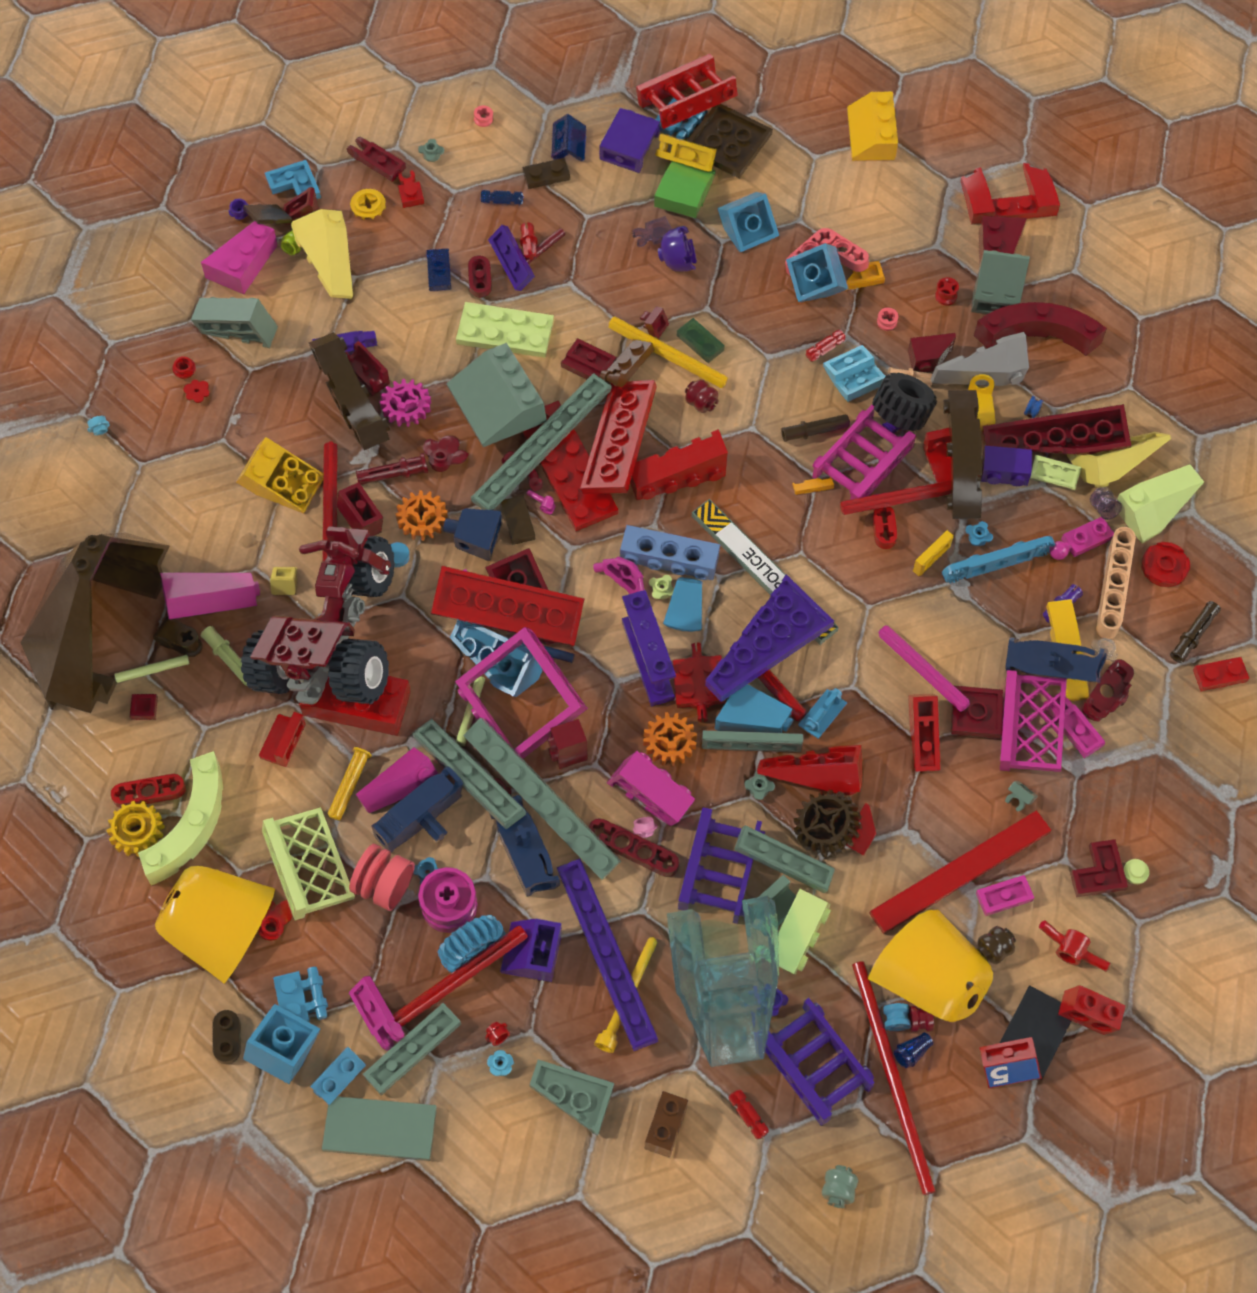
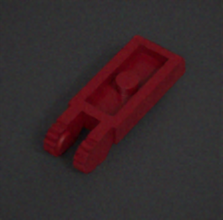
M361 136L355 142L363 151L352 145L346 148L351 157L359 160L391 182L398 177L400 172L402 173L406 169L404 161Z

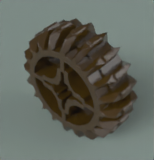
M830 789L827 795H825L823 791L819 790V797L815 798L814 795L810 794V802L802 801L804 809H796L799 817L793 818V822L797 825L794 828V832L798 835V842L803 844V848L806 851L811 850L815 856L821 853L822 857L825 858L831 852L832 856L836 857L837 850L839 849L846 853L845 846L847 844L854 847L852 838H859L860 836L856 830L862 829V824L859 822L862 816L860 812H857L858 806L856 803H852V799L849 796L844 797L840 791L835 795L833 790ZM826 808H838V810H837V809H834V810H832V811H826V810H824V809H826ZM817 814L815 821L811 823L813 817ZM824 817H826V819L830 821V826L832 830H830L828 826L825 825L826 822L823 819ZM843 824H845L844 828H843L842 831L839 833V828H840ZM824 836L831 837L830 839L826 840L816 839L817 837L821 838Z

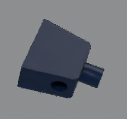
M465 508L461 512L459 521L446 518L443 532L454 534V543L457 549L490 561L502 526L501 511Z

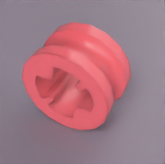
M478 106L474 110L475 124L480 127H487L492 124V109L488 106Z
M883 308L878 314L877 324L882 330H893L897 326L898 313L892 308Z

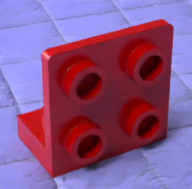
M949 427L927 432L923 444V450L936 483L951 480V457L946 455V443L950 442Z

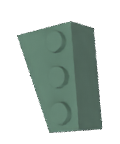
M199 298L191 321L201 334L229 339L230 336L242 338V343L247 344L252 340L263 343L262 346L265 348H270L278 328L260 300L256 298Z

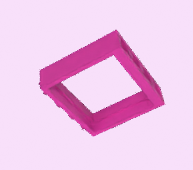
M526 627L455 681L459 687L457 690L459 695L472 705L471 711L477 719L484 718L513 748L470 684L522 643L526 645L569 707L514 749L522 759L546 742L547 738L551 737L550 728L573 721L588 709L535 633Z

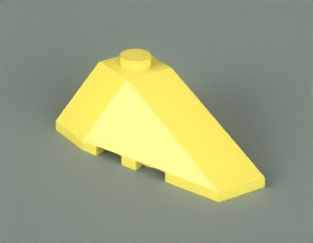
M320 209L292 221L291 226L295 241L299 248L303 247L308 255L306 259L309 264L315 266L319 273L318 278L330 297L352 299L353 291L347 230L342 211Z
M1159 432L1146 433L1130 437L1131 448L1086 455L1067 454V457L1073 465L1082 467L1080 476L1084 482L1095 484V487L1098 488L1107 487L1110 482L1119 480L1171 439V436Z

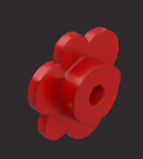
M194 379L191 381V384H186L183 388L186 399L193 400L196 403H201L204 397H208L210 394L208 390L209 384L206 381L199 382Z

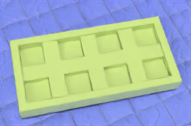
M465 302L456 336V344L491 349L507 343L513 353L546 358L554 315Z

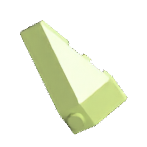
M1189 464L1141 482L1120 493L1114 509L1127 526L1134 531L1139 541L1144 543L1165 529L1166 525L1178 514L1184 504L1191 499L1203 485L1204 481Z

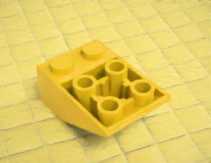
M265 437L257 445L236 483L257 496L305 513L323 481V473Z

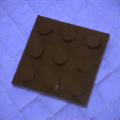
M723 104L712 107L687 141L716 149L713 166L740 179L771 137L773 129Z

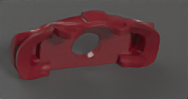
M1118 659L1107 668L1101 677L1100 683L1096 684L1082 708L1083 714L1089 720L1099 722L1107 717L1109 713L1114 712L1118 707L1126 703L1129 697V689L1132 686L1130 682L1134 676L1133 667L1126 661ZM1102 685H1108L1112 688V697L1107 698L1101 694L1100 688Z

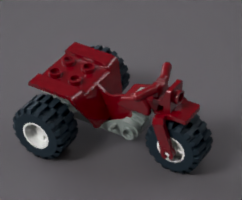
M328 527L326 530L328 541L320 540L299 547L301 554H309L321 550L327 553L326 560L321 562L315 583L316 596L325 597L322 613L318 614V617L313 620L272 616L265 630L254 632L251 638H248L246 641V646L243 648V656L241 657V672L243 673L244 682H247V686L252 688L253 691L276 694L287 693L289 690L298 691L296 699L299 703L315 704L318 702L329 677L332 693L336 695L338 700L372 704L383 694L384 688L387 685L389 660H387V653L384 651L383 645L379 644V642L348 638L349 636H354L355 629L353 627L356 622L360 621L359 615L363 614L365 610V602L359 597H353L352 595L380 597L383 593H386L394 576V553L392 552L391 545L388 544V540L383 537L369 536L368 530Z

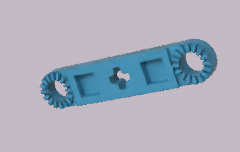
M1045 536L1028 542L1020 541L1011 547L984 555H972L967 560L947 566L943 569L942 575L945 582L955 583V580L959 581V579L964 577L966 579L1032 560L1033 557L1047 555V552L1050 553V546H1054L1055 542L1053 537Z

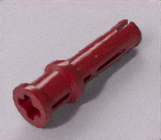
M420 453L418 457L409 459L402 457L396 463L360 471L357 470L356 476L357 481L362 485L398 476L409 478L410 475L424 472L428 474V468L424 453Z

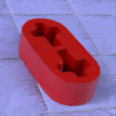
M891 506L875 509L872 518L875 543L882 549H891L897 540L895 512ZM880 513H884L885 517H887L886 523H883ZM884 531H887V536L890 538L888 541L882 537Z

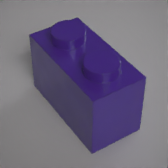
M995 446L984 447L981 482L1011 484L1017 487L1028 486L1032 474V450Z

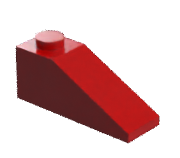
M935 694L908 695L909 723L915 772L940 771L938 696Z

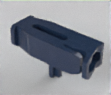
M1010 637L1005 668L1006 671H1015L1016 668L1028 674L1100 683V673L1108 656V650L1100 648L1098 654L1096 650L1079 645L1038 640L1022 642L1017 638ZM1077 652H1085V653H1088V654L1093 655V656H1096V657H1093V658H1092V657H1090V656H1086V655H1083V654H1076V653H1077Z
M446 766L440 774L428 778L371 826L375 838L385 849L391 852L423 828L435 842L441 841L447 834V831L435 818L462 797L461 791L464 783L450 766ZM447 775H450L455 780L454 785L448 780Z
M516 795L512 797L521 807H523V799L521 795ZM525 809L526 815L508 829H505L497 820L496 825L503 847L525 895L528 897L535 892L556 889L560 886V879L558 875L553 876L549 854L532 817Z

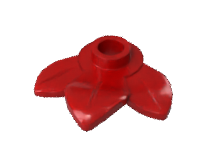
M273 900L271 901L269 909L258 929V934L263 939L268 941L278 939L283 933L284 925L291 921L293 915L287 900L277 905ZM272 926L275 931L269 932L266 930V927Z

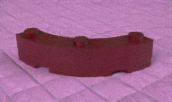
M1027 302L1005 306L985 315L977 321L974 337L986 348L997 345L996 340L1022 332L1028 337L1047 338L1053 336L1063 339V343L1072 346L1087 356L1102 344L1107 328L1092 317L1066 306L1044 302Z

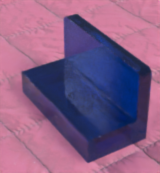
M566 114L553 123L551 158L554 160L561 159L570 154L579 161L585 160L586 125L570 114Z

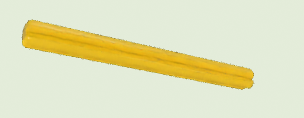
M613 316L609 321V329L632 341L635 339L651 342L654 347V353L719 388H724L728 381L726 375L616 316Z

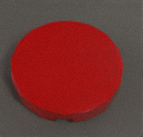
M1159 542L1147 548L1141 560V568L1144 576L1151 583L1169 588L1177 586L1185 580L1190 571V559L1180 546L1171 542Z

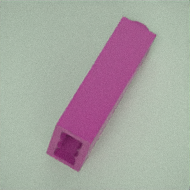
M161 573L163 594L169 619L257 606L256 596H260L258 581H253L251 573Z

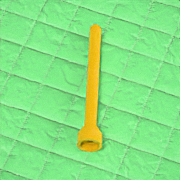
M654 937L648 938L632 972L631 977L636 989L657 945V940ZM616 1010L607 1029L598 1034L594 1043L597 1048L607 1053H613L618 1043L616 1041V1033L621 1021Z

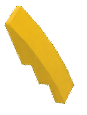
M1072 599L1048 602L1046 608L1051 624L1050 636L1052 642L1082 646ZM1067 679L1066 698L1070 701L1086 700L1089 696L1087 681Z

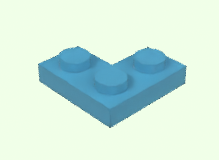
M307 160L265 172L272 195L294 188L298 196L308 188L313 187L316 198H321L319 188Z

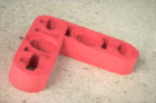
M829 228L818 230L786 258H791L827 243L836 246L837 249L840 247L848 249L846 252H838L840 262L851 270L861 272L869 266V255L865 250ZM785 261L786 272L790 275L787 262Z

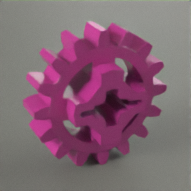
M402 379L401 384L394 381V387L387 386L386 393L381 394L382 401H380L384 417H388L390 423L396 420L399 427L402 425V422L406 423L407 427H410V422L418 425V419L425 420V412H430L431 398L428 389H423L422 383L415 385L413 379L410 383H406L405 379Z

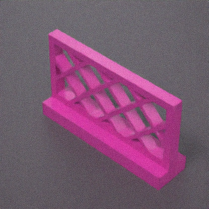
M1007 670L1000 771H1010V768L1061 772L1066 678L1017 675V671ZM1021 683H1031L1037 690L1027 696L1021 690ZM1050 685L1061 686V692L1054 698L1045 691ZM1039 693L1049 701L1041 708L1032 701ZM1026 703L1036 711L1028 718H1025L1019 712V709ZM1051 705L1059 711V715L1052 721L1043 712ZM1038 715L1047 723L1039 731L1030 723ZM1025 725L1034 733L1026 741L1018 735V731ZM1050 727L1058 734V738L1051 743L1042 735ZM1038 737L1046 747L1036 754L1028 744ZM1023 748L1032 755V758L1027 762L1016 761V754ZM1050 750L1057 757L1056 764L1045 763L1040 757Z

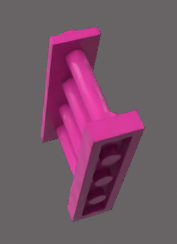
M871 405L866 411L862 410L858 414L856 422L823 457L820 455L814 461L812 478L816 479L824 472L850 490V499L869 496L913 449L916 435L908 431L903 437L896 436L873 420L875 410L874 406ZM867 426L893 444V448L889 452H883L859 434ZM853 441L879 460L875 468L868 467L845 450L847 446ZM837 457L841 458L864 475V479L861 483L853 482L832 467V462Z

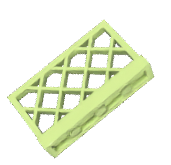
M321 807L275 821L273 818L263 820L262 833L294 920L305 918L307 913L355 898L354 893L350 892L349 879ZM318 817L320 826L317 831L304 825L307 819ZM291 825L297 828L293 838L282 834L280 827ZM301 830L314 836L309 846L296 840ZM317 838L328 843L329 847L325 853L312 847ZM293 845L306 850L301 860L290 855L289 851ZM309 852L322 858L317 868L304 862ZM325 860L336 864L337 870L334 875L320 870ZM301 867L314 873L309 883L298 877ZM317 875L331 880L326 890L313 885ZM335 882L344 886L346 894L337 896L329 891ZM309 890L323 895L320 902L308 904L306 895Z

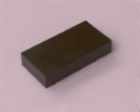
M521 495L503 500L501 507L512 545L536 540L524 496Z

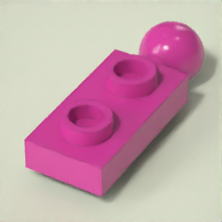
M1100 517L1063 534L1062 541H1055V545L1050 546L1049 552L1056 560L1064 559L1069 551L1073 557H1076L1111 541L1114 532L1104 518Z

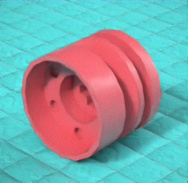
M373 843L366 849L358 861L350 880L349 889L350 892L356 895L361 893V897L364 899H368L374 894V904L392 911L404 896L411 882L415 865L414 862L399 855H396L390 861L391 851L387 849L382 850L381 846Z

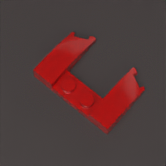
M1023 163L1022 167L1030 195L996 199L991 197L981 167L976 168L974 174L967 178L962 176L960 181L971 225L981 224L983 216L1027 219L1057 216L1060 202L1047 168L1042 170L1031 167L1029 163Z

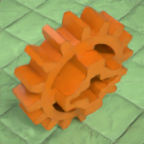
M419 490L418 496L411 492L410 499L402 498L403 505H397L396 520L398 521V528L403 529L405 536L411 533L413 540L420 536L421 540L424 541L426 535L433 539L434 532L442 533L441 526H444L448 513L445 502L440 501L439 495L432 498L431 491L427 495H423L422 490ZM421 511H423L422 520L420 519Z
M666 712L663 719L656 715V723L649 721V729H644V737L646 738L643 739V746H648L646 754L653 753L652 761L655 762L661 759L663 766L667 761H670L672 766H675L676 760H679L682 764L685 763V756L691 758L692 750L696 749L697 742L695 740H697V733L693 732L694 725H687V717L679 720L678 713H675L674 717L671 718L668 712Z

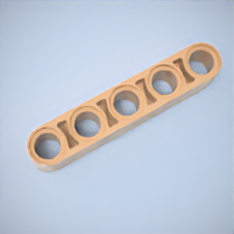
M1128 527L1118 528L1109 545L1096 624V633L1105 640L1113 639L1123 622L1136 539L1134 531ZM1112 581H1116V582H1118L1120 585H1116V584H1114ZM1109 602H1113V603H1115L1117 606H1113V605L1109 604ZM1105 623H1110L1113 627H1109Z

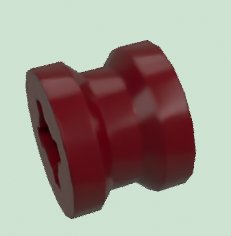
M909 1006L910 1031L918 1032L919 1029H925L927 1032H933L934 1015L916 1006Z

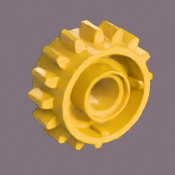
M132 801L129 805L122 804V808L118 811H113V819H108L111 828L107 829V833L111 836L109 841L112 845H116L115 848L118 852L124 850L126 856H130L133 853L139 857L138 852L155 845L159 838H163L160 830L164 829L165 826L160 821L162 819L160 813H155L156 809L153 805L147 807L144 801L141 804H136L135 801ZM134 826H141L138 831L130 832Z

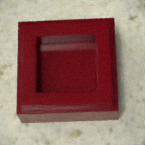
M132 694L130 719L156 720L157 694Z

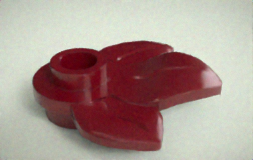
M453 435L445 436L439 442L427 439L423 447L424 454L429 457L431 468L437 472H444L454 464H462L469 456L468 452L459 450V439Z

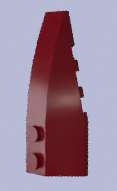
M1124 404L983 426L986 446L1078 455L1131 448Z

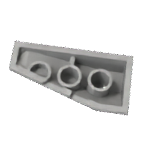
M1022 332L996 340L997 345L988 349L982 346L977 348V352L967 358L961 355L936 366L930 379L931 382L937 384L969 385L970 380L974 376L985 374L993 378L994 386L1020 383L1029 369L1025 333ZM978 380L975 383L976 385H989L986 380Z

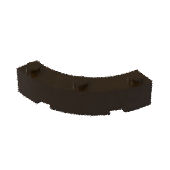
M332 332L309 342L318 368L322 369L325 375L327 374L329 381L325 383L348 428L353 429L355 439L365 451L390 440L387 431H390L388 422L385 418L379 416L370 403L366 386L364 384L360 385L345 351L348 348L343 337L339 338Z
M976 390L948 391V399L943 400V412L948 414L950 442L946 443V455L951 457V496H947V510H951L952 519L981 518L982 489H980V479H977V476H982V448Z

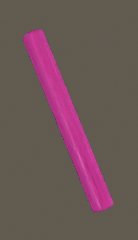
M888 625L883 626L879 630V637L959 711H964L969 706V699Z

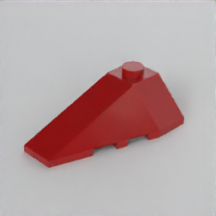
M862 745L829 747V752L816 754L814 750L806 751V754L801 755L799 758H795L793 755H783L761 759L757 767V774L825 791L830 789L834 793L840 791L844 795H853L856 792H860L862 786Z

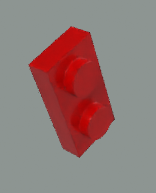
M1242 657L1197 665L1193 669L1201 692L1241 684L1249 680Z

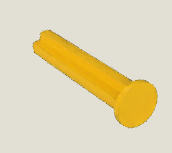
M354 747L352 750L354 752L353 757L328 811L329 817L334 820H341L366 761L372 757L370 752L359 747Z

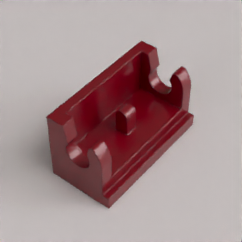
M358 341L354 344V353L350 355L346 351V355L360 385L364 384L368 393L374 396L390 384L388 370Z

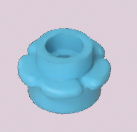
M96 416L87 422L89 426L88 432H92L96 436L106 433L108 431L107 428L110 426L105 416Z
M503 1050L495 1051L494 1055H490L487 1060L490 1072L495 1076L508 1075L512 1070L511 1066L514 1064L513 1057L510 1054H506ZM499 1061H502L503 1064H502V1065H498V1062H499Z

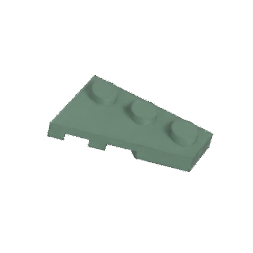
M538 1059L529 1084L530 1088L598 1136L612 1095L614 1083Z

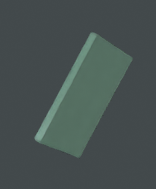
M337 1096L328 1105L322 1151L430 1161L437 1106Z

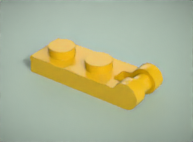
M660 133L659 149H656L655 156L708 172L712 171L716 149ZM669 144H672L671 152L667 151Z

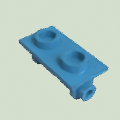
M834 688V690L827 689L798 725L819 739L847 704L846 701L841 699L842 692L837 688Z
M347 1046L310 1087L319 1098H322L330 1105L361 1072L366 1064Z

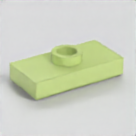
M1035 455L1030 479L1075 491L1082 467Z

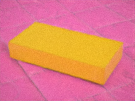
M948 530L944 532L915 560L913 572L916 575L921 576L951 547L953 534Z

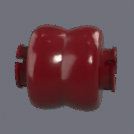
M702 379L690 382L687 386L688 388L685 389V401L687 404L694 406L700 413L714 410L719 402L717 399V389L709 386Z

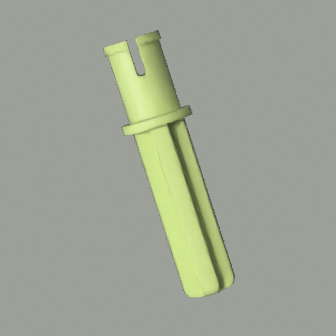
M213 626L204 629L201 637L213 649V654L218 655L243 684L247 686V682H244L243 673L241 672V658L229 646L230 642L224 640Z

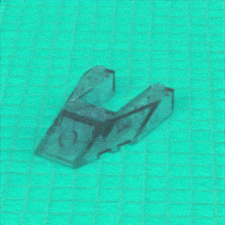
M768 896L742 900L749 951L747 953L705 959L700 914L692 909L667 913L676 993L683 1003L687 1017L696 1031L699 1043L711 1067L764 1059L779 978L777 913L775 901Z

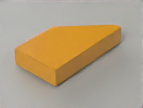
M869 262L866 270L861 272L853 271L850 278L846 280L847 290L883 284L885 277L880 262Z

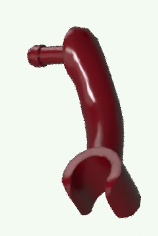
M509 451L505 454L501 463L504 464L515 452ZM534 468L527 475L530 488L534 491H539L543 486V481Z

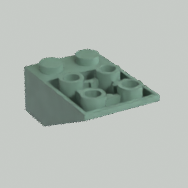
M984 250L973 291L971 312L989 314L1002 307L1020 303L1030 256Z

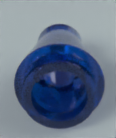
M923 1032L917 1037L898 1044L897 1049L894 1050V1057L902 1067H914L927 1050L934 1045L933 1040L926 1032Z

